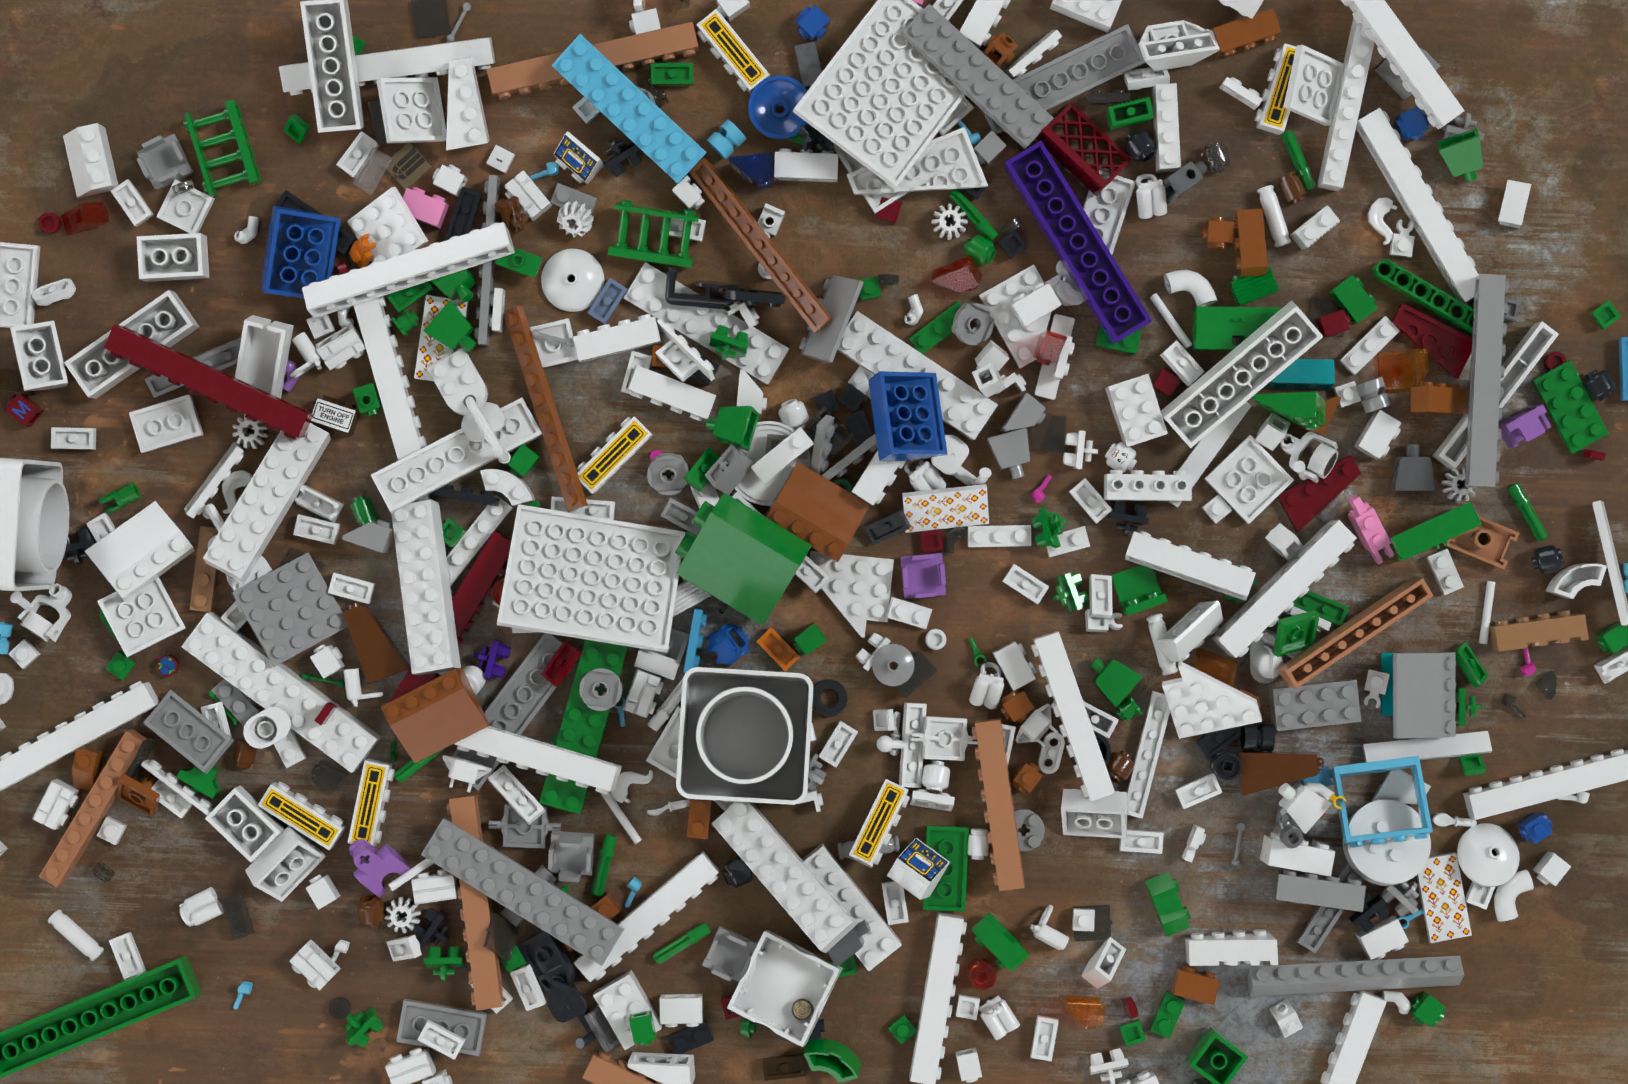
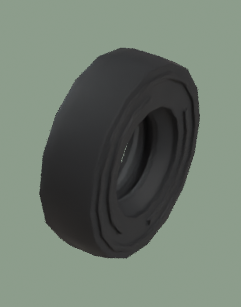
M826 679L818 682L813 687L812 707L819 715L832 717L844 710L848 699L847 692L841 683L832 679ZM826 690H832L837 695V701L832 706H826L821 702V694Z

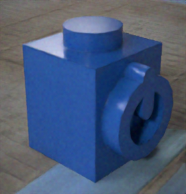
M816 5L812 8L807 6L795 20L799 28L798 33L805 40L809 38L812 42L816 38L818 40L821 39L827 32L826 28L830 24V19Z
M1418 106L1395 117L1394 128L1398 131L1402 140L1406 141L1412 138L1413 141H1416L1425 136L1423 132L1430 129L1426 114L1422 113Z
M1533 812L1516 823L1520 828V835L1526 842L1529 841L1537 844L1553 833L1551 830L1553 828L1552 822L1543 812L1540 814Z

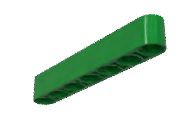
M1381 260L1372 266L1371 275L1374 279L1468 334H1473V327L1470 325V319L1473 318L1474 314L1473 308L1390 260ZM1380 265L1386 267V275H1382L1379 272ZM1399 275L1405 279V284L1403 286L1399 285L1397 282V277ZM1416 286H1420L1423 290L1421 297L1415 292ZM1435 296L1441 300L1440 307L1435 306L1433 303ZM1453 307L1459 310L1457 318L1452 315Z

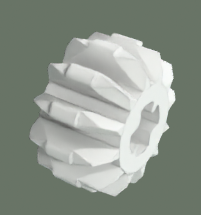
M577 200L573 204L568 201L558 211L557 222L560 223L559 229H565L566 235L572 233L573 237L577 235L582 237L586 232L590 231L594 216L590 215L591 209H585V203L579 205Z
M948 204L947 211L943 206H940L941 213L934 212L933 215L938 219H933L931 224L938 225L933 229L934 232L942 231L939 235L940 238H943L946 233L947 240H951L952 233L956 238H959L958 231L965 232L966 229L961 225L967 224L968 221L960 219L966 213L961 212L958 214L959 206H956L953 211L952 205ZM949 217L953 218L952 223L955 225L952 226L951 224L950 227L946 226L947 221L944 219L947 218L948 220Z
M244 414V419L241 417L237 418L240 425L234 424L233 428L238 429V432H234L232 435L233 437H239L236 443H243L244 448L248 449L251 445L253 449H257V442L260 445L265 444L262 437H269L268 434L264 433V430L269 428L262 426L265 422L257 420V422L246 418V414ZM252 428L255 430L254 434L247 433V429Z
M1460 467L1458 470L1456 468L1451 469V474H1444L1448 480L1441 481V484L1447 486V488L1442 490L1443 493L1449 492L1447 498H1454L1455 502H1460L1461 499L1469 501V496L1476 495L1472 490L1476 488L1465 487V467ZM1457 481L1463 482L1461 483V485H1463L1462 488H1457V486H1459V484H1457Z
M400 897L398 902L396 900L391 901L392 907H386V911L390 914H387L385 919H391L388 927L394 924V932H398L400 927L403 933H406L408 928L414 930V923L418 924L420 922V919L416 916H419L421 911H415L418 904L410 905L411 898H408L405 902L404 898ZM406 912L407 915L405 917H399L400 913Z

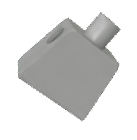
M1027 428L986 439L1000 470L1009 468L1012 479L1025 476L1021 464L1030 462Z

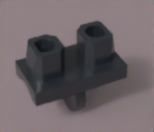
M809 124L804 125L798 133L804 141L801 146L804 151L809 150L815 145L817 149H823L826 152L831 151L834 147V143L819 131H814Z
M611 139L609 143L612 147L605 152L608 156L614 152L616 153L602 163L607 170H610L615 177H618L625 172L620 164L621 161L627 158L633 167L642 160L638 153L639 148L634 142L619 150L626 145L624 141L621 140L615 144L613 139Z
M1115 501L1112 512L1108 514V518L1125 521L1124 524H1116V529L1123 530V536L1128 537L1129 531L1137 532L1138 526L1131 525V522L1148 524L1149 518H1146V506L1134 504L1133 515L1125 514L1127 503Z
M90 529L76 531L77 543H72L70 532L68 533L65 551L72 550V553L66 554L67 560L74 559V562L79 565L83 563L84 557H89L85 551H81V548L91 547L97 543L95 539L93 540Z
M1367 895L1364 898L1363 912L1355 911L1356 913L1349 917V920L1363 931L1368 932L1374 926L1369 919L1370 916L1375 913L1382 920L1390 914L1385 906L1387 902L1379 895L1373 899Z
M429 908L424 914L423 919L432 925L427 930L418 924L411 933V935L416 936L421 948L427 944L432 935L435 936L432 940V943L435 945L440 940L447 942L449 936L446 934L449 928L447 925L443 924L441 929H438L447 915L443 910L439 913Z

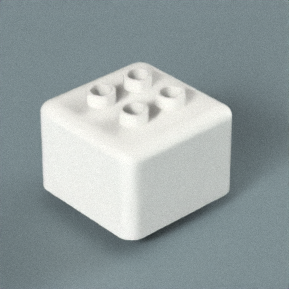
M0 458V590L29 591L50 589L55 584L56 572L62 562L69 533V502L65 486L63 485L62 464L60 462Z
M695 667L688 670L682 682L676 774L678 792L688 799L794 805L803 801L808 790L813 683L811 679L801 673L704 667Z

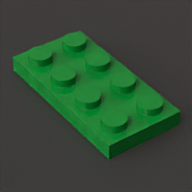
M1567 360L1531 380L1569 454H1574L1609 434L1571 360Z
M926 825V845L946 858L950 863L930 897L923 899V910L965 912L969 827Z

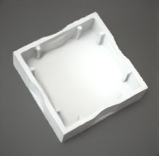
M765 930L751 957L749 968L740 980L727 1008L753 1022L769 1027L776 1034L804 1047L843 968L840 966L836 967L834 963L769 930ZM800 1000L808 1002L811 1006L809 1007L811 1008V1013L805 1019H799L793 1012L794 1004L798 1001L800 1003Z

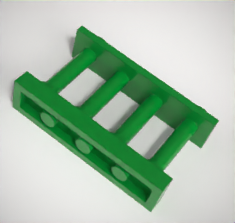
M233 99L226 101L227 108L217 114L197 120L189 113L184 114L186 118L184 127L187 133L191 135L205 180L202 182L203 189L206 194L209 193L213 198L218 197L217 188L240 181H249L254 186L263 184L239 105ZM223 120L231 121L233 128L230 129V132L201 140L197 128ZM230 140L237 141L239 149H236L237 152L207 160L204 148ZM237 160L243 161L245 166L243 172L213 181L211 168Z
M620 200V202L614 204V209L621 210L617 241L609 246L608 255L692 268L694 257L689 256L690 253H688L692 221H699L700 215H695L696 212L692 210H683L682 213L632 205L633 201ZM629 211L642 213L638 245H635V247H629L625 243ZM650 215L663 217L659 248H656V251L648 250V246H646ZM671 218L684 220L680 251H677V254L669 253L667 249Z

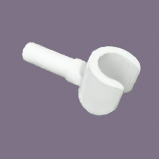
M1580 792L1576 796L1568 795L1557 799L1587 803L1590 794Z
M345 940L338 941L334 954L331 957L334 962L340 952L347 953L350 942Z

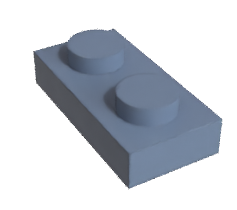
M609 278L587 313L606 325L628 289L612 278Z

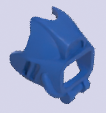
M725 624L721 629L707 637V640H709L707 652H717L718 658L715 663L727 664L729 667L741 656L747 654L749 650L748 639L750 637L746 635L741 625L737 627L733 624ZM730 631H734L742 642L741 648L730 636Z

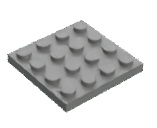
M309 553L232 592L273 667L348 627L343 612L333 595L328 593L329 588Z

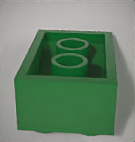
M1317 392L1255 394L1252 397L1263 409L1302 427H1306L1307 430H1318L1319 427H1325L1326 401Z

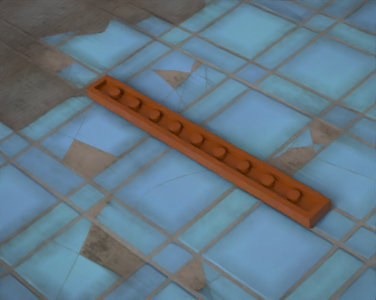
M702 158L689 173L814 333H818L833 318L707 158Z
M523 305L516 306L503 314L567 511L572 512L588 504Z

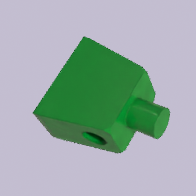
M1477 128L1437 141L1440 154L1454 177L1463 175L1465 182H1472L1477 179L1475 170L1483 167L1481 142Z
M469 268L431 280L452 301L460 297L465 303L474 296L470 288L475 285V280Z
M451 301L423 330L453 351L461 346L469 353L477 345L469 337L474 328L459 308Z
M752 406L722 407L717 418L709 417L707 419L706 427L708 430H713V436L720 442L727 445L733 444L739 449L749 451L760 414Z
M1096 657L1089 665L1097 673L1092 681L1115 707H1118L1142 678L1141 675L1112 658L1105 664Z

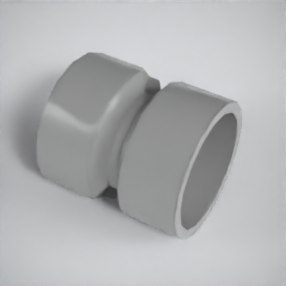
M1383 377L1356 385L1359 396L1364 398L1362 405L1365 413L1392 405L1389 394L1384 393L1386 386Z

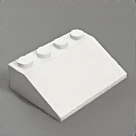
M154 501L85 550V553L125 602L193 553L194 547L158 503Z

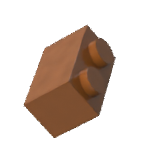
M690 799L687 837L708 839L712 800Z
M1183 965L1182 968L1176 966L1170 991L1173 995L1214 1005L1220 980L1215 977V973L1203 970V973L1195 971L1194 967Z

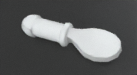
M896 711L893 714L895 730H893L894 733H891L892 740H900L901 737L899 731L901 713ZM892 748L889 752L891 755L896 756L899 753V749Z
M690 800L669 801L662 808L647 810V814L657 816L667 809H670V812H672L673 810L689 807Z
M1437 813L1432 818L1433 823L1438 826L1454 824L1455 827L1466 826L1471 828L1477 825V821L1472 818H1459L1457 816L1452 818L1446 813Z

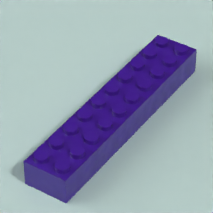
M1039 141L1006 161L1003 168L1112 346L1149 325L1152 321L1043 142Z

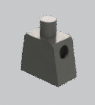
M1192 161L1163 181L1167 205L1203 179L1202 174L1207 172V167L1202 161L1197 162L1195 165Z
M1418 444L1406 445V457L1395 458L1390 491H1435L1430 457H1419Z
M866 920L857 923L853 929L828 951L836 967L864 946L862 935L871 931Z

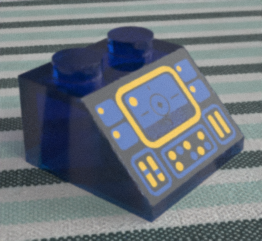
M772 153L729 157L731 169L752 186H758V189L771 188V185L775 184Z

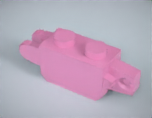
M1357 495L1348 498L1352 507L1348 518L1364 548L1371 553L1378 565L1383 563L1382 557L1378 552L1379 550L1383 549L1389 558L1393 557L1394 553L1389 545L1391 541L1374 508L1369 506L1367 502L1363 503Z

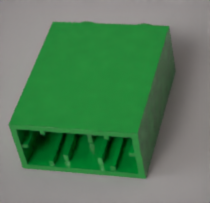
M723 493L715 506L704 501L694 517L692 523L700 527L701 530L697 537L687 532L676 549L675 554L684 558L676 574L764 626L812 545L728 494Z

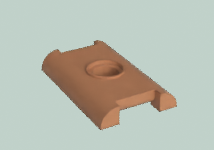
M1478 516L1482 525L1447 540L1448 545L1446 546L1505 570L1508 561L1503 559L1510 541L1516 542L1520 533ZM1481 533L1487 537V542L1484 545H1481L1478 541V536Z

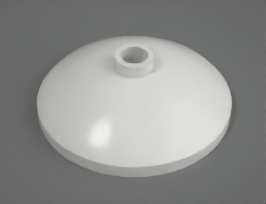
M566 249L554 254L545 264L541 276L542 289L546 298L555 307L568 312H579L591 307L604 288L605 282L602 267L596 258L580 249ZM570 275L575 276L574 282H568Z
M1483 823L1471 827L1461 836L1457 847V857L1461 869L1469 879L1479 885L1487 887L1502 885L1508 882L1518 869L1520 860L1518 846L1513 837L1500 826ZM1492 849L1496 851V856L1492 854Z

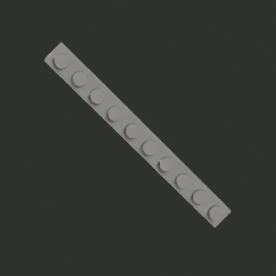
M1479 274L1475 277L1465 487L1492 489L1499 482V471H1496V463L1500 461V450H1497V443L1501 440V429H1498V423L1502 419V408H1499L1500 399L1503 398L1504 392L1500 383L1505 372L1504 365H1501L1506 351L1505 344H1502L1503 336L1506 335L1507 325L1504 323V315L1507 314L1508 310L1505 294L1508 293L1509 289L1506 275Z
M1460 956L1255 966L1250 967L1247 974V982L1250 996L1455 986L1460 985L1464 977V971Z

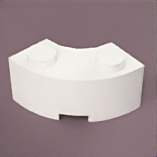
M498 469L480 470L485 490L503 493L509 499L512 506L535 501L528 485L514 474Z
M1590 563L1571 565L1553 577L1545 592L1567 599H1574L1577 592L1586 586H1601L1607 566Z

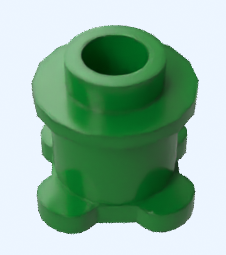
M405 309L404 313L398 318H392L395 325L406 336L411 328L419 325L417 322L419 317L412 309L410 311Z
M1130 696L1127 697L1126 702L1120 706L1118 705V710L1115 711L1122 722L1126 720L1128 723L1130 722L1129 719L1135 715L1143 714Z

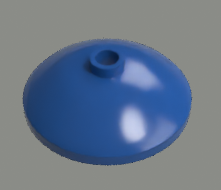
M783 75L768 77L761 81L752 91L748 103L749 116L754 127L760 133L772 139H788L797 135L807 122L796 115L793 110L806 94V88L796 79ZM782 107L784 112L779 114L776 112V109Z

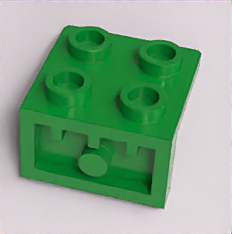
M1138 565L1111 575L1122 610L1126 616L1168 602L1165 593H1161L1153 569Z

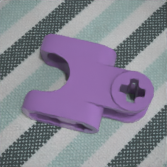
M364 839L356 840L350 845L349 852L353 857L354 864L358 867L353 872L355 877L378 897L387 892L382 880L384 876L392 872L402 875L411 869L407 860L388 844H385L379 850Z

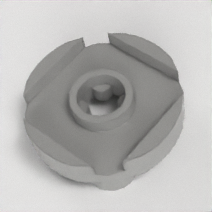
M963 303L954 316L953 334L961 342L969 345H978L977 343L986 341L994 327L990 309L980 303ZM975 318L977 325L970 328V322Z
M663 453L652 458L648 466L647 479L650 486L657 490L658 493L674 495L682 491V488L687 485L688 482L683 478L688 473L689 467L681 455ZM666 470L674 472V474H672L671 478L669 479L666 475L662 474L666 472Z
M596 668L588 672L582 678L579 687L580 696L584 703L596 711H605L614 707L620 700L623 691L619 676L606 668ZM600 683L604 684V687L607 688V692H603L602 695H598L599 692L595 690V687H598Z
M1024 808L1014 810L1017 832L1018 828L1022 827V824L1029 828V832H1026L1024 836H1022L1021 832H1018L1020 851H1030L1037 848L1045 834L1043 821L1032 810Z

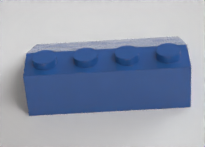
M273 205L260 289L264 293L304 298L302 287L308 286L312 282H321L329 279L332 276L341 219Z
M879 371L868 379L879 461H905L947 455L936 373Z

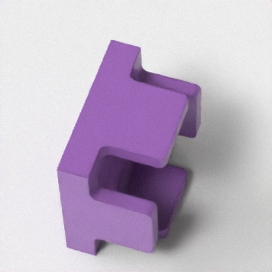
M1543 404L1530 406L1498 424V429H1501V436L1508 448L1517 447V442L1523 439L1528 442L1545 433V429L1551 427L1544 414L1547 411Z
M942 553L900 557L904 599L946 595L945 566Z

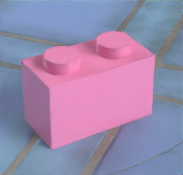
M413 187V190L406 188L403 200L415 220L441 229L449 205L444 202L445 198L435 194L429 197L424 195L426 191L417 187Z

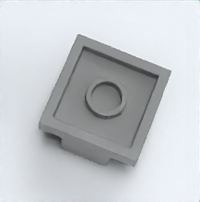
M176 134L166 138L161 135L143 143V149L137 151L139 156L137 161L144 176L151 181L156 191L173 184L175 179L179 181L195 173Z
M552 831L548 870L552 873H559V881L579 882L581 875H592L594 834Z
M719 926L702 966L711 969L712 974L725 980L731 981L733 979L740 982L750 965L751 957L758 943Z

